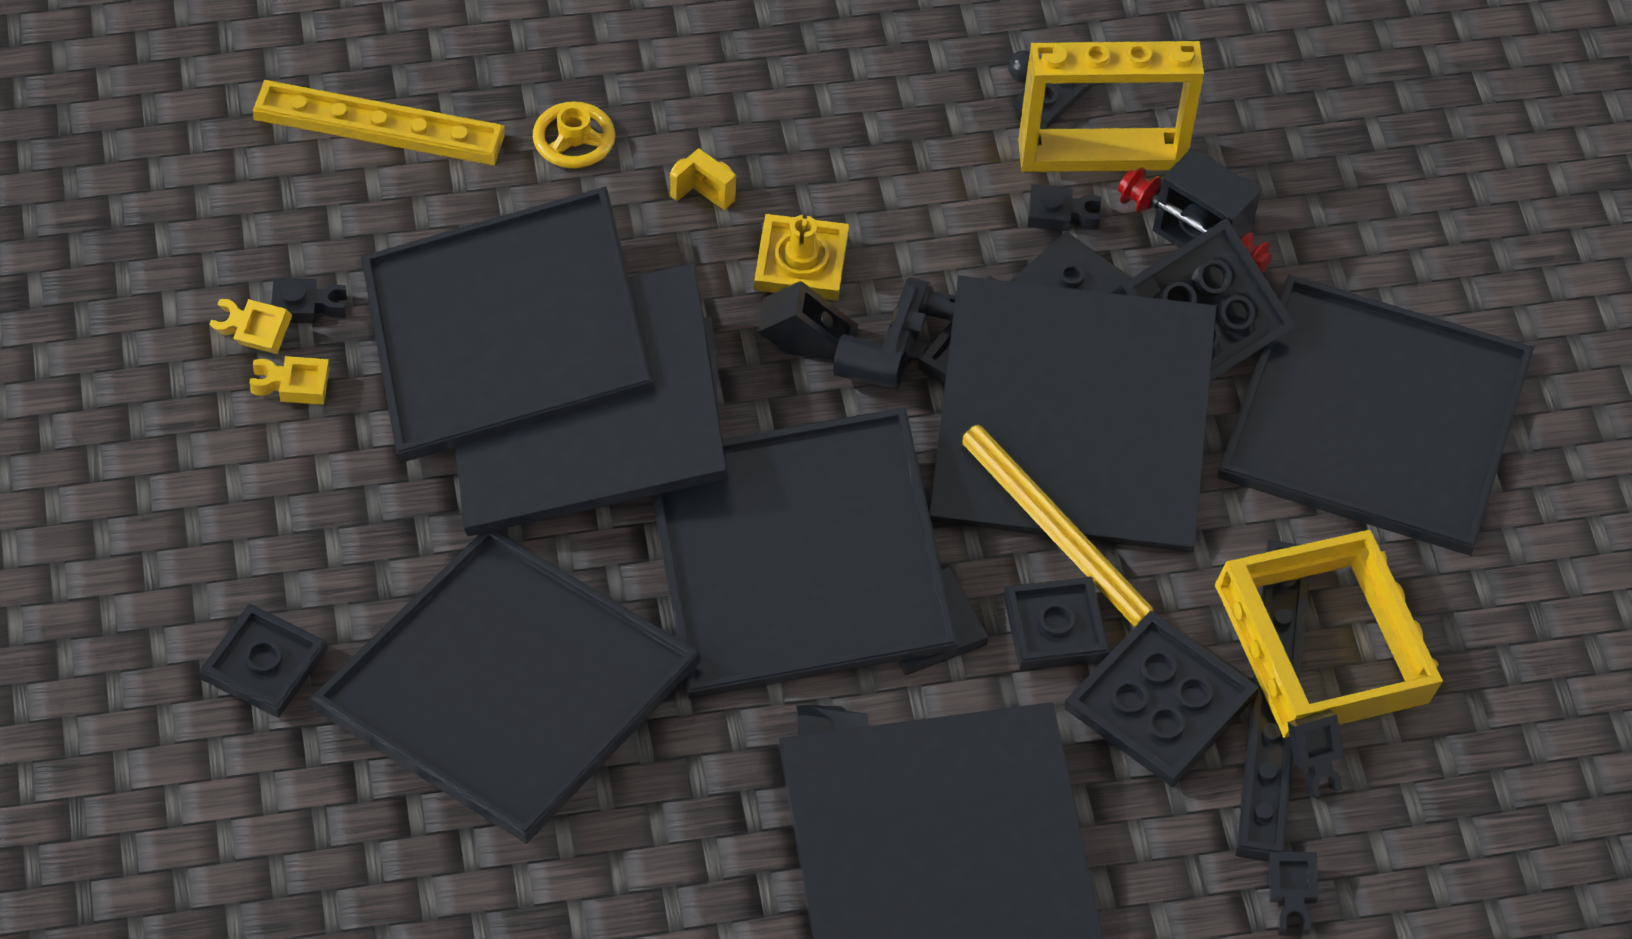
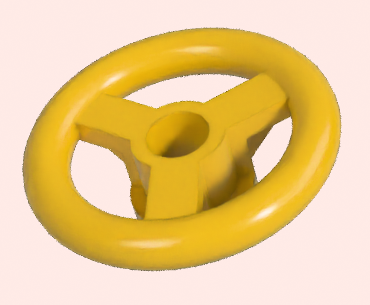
M564 102L552 106L539 116L533 128V142L538 153L550 163L564 168H584L596 164L609 154L615 142V128L609 116L598 107L584 102ZM557 118L559 136L557 140L548 145L545 139V131L548 125ZM590 118L594 119L601 126L603 133H598L590 127ZM582 144L597 146L595 150L585 155L567 156L562 154L570 146Z

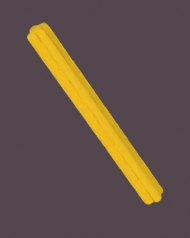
M975 425L964 434L963 445L1087 577L1092 576L1094 585L1134 627L1150 611H1153L1152 606L982 426Z

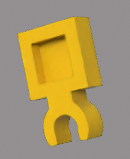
M220 299L218 301V305L224 311L230 312V316L224 322L211 320L209 325L225 336L235 334L233 339L239 345L278 354L292 318V314L287 309L248 299L243 311L229 299Z
M285 356L284 366H276L267 359L253 360L254 375H265L267 377L264 379H250L252 394L265 396L274 391H279L280 402L324 405L330 371L329 359Z

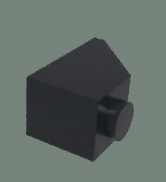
M799 281L763 298L758 333L786 354L834 360L841 336L845 334L857 337L859 324L805 283Z

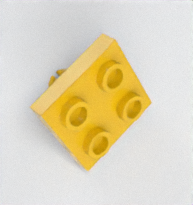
M765 214L754 279V291L775 293L802 281L824 299L838 301L849 224L815 220L810 216L804 219L803 215L788 217Z

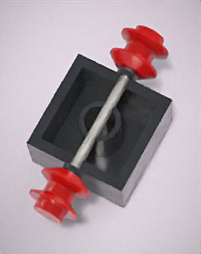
M1192 147L1168 171L1163 180L1159 176L1154 177L1151 181L1146 179V168L1144 167L1138 168L1135 172L1130 170L1125 174L1118 187V191L1121 193L1120 202L1122 204H1127L1131 200L1137 202L1136 212L1138 214L1152 207L1157 209L1153 232L1176 246L1182 247L1227 218L1262 274L1267 269L1272 259V254L1268 253L1270 244L1268 242H1264L1260 246L1253 244L1254 234L1252 233L1262 189L1253 185L1248 179L1238 176L1218 164L1213 158L1203 155Z

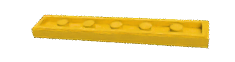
M264 80L253 108V118L257 121L495 166L505 136V125L269 80Z

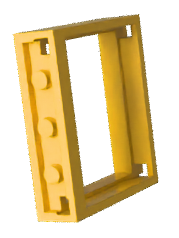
M1200 41L1031 43L1018 138L1021 172L1136 171L1140 167L1146 168V171L1170 170L1190 149L1204 76ZM1184 82L1175 128L1040 129L1046 84Z
M1371 530L1226 561L1215 583L1219 596L1284 738L1290 737L1287 722L1327 710L1337 714L1338 723L1341 725L1429 704L1443 682L1437 670L1439 664L1431 657L1424 643L1422 628L1416 620H1413L1405 603L1403 588L1398 582H1395L1387 565L1385 551H1380ZM1351 567L1405 682L1309 704L1258 593L1257 587Z

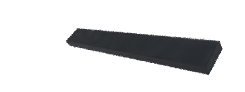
M1268 540L1266 552L1300 544ZM1309 576L1262 586L1261 593L1263 604L1299 682ZM1253 673V683L1259 686L1258 696L1250 703L1235 856L1268 861L1269 852H1284L1293 752L1290 737H1283L1256 675Z

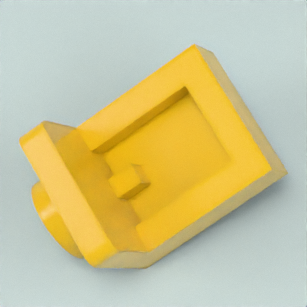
M698 148L689 157L680 159L673 166L670 172V197L679 201L689 191L695 189L725 210L735 201L736 174L733 173L727 164L716 161Z

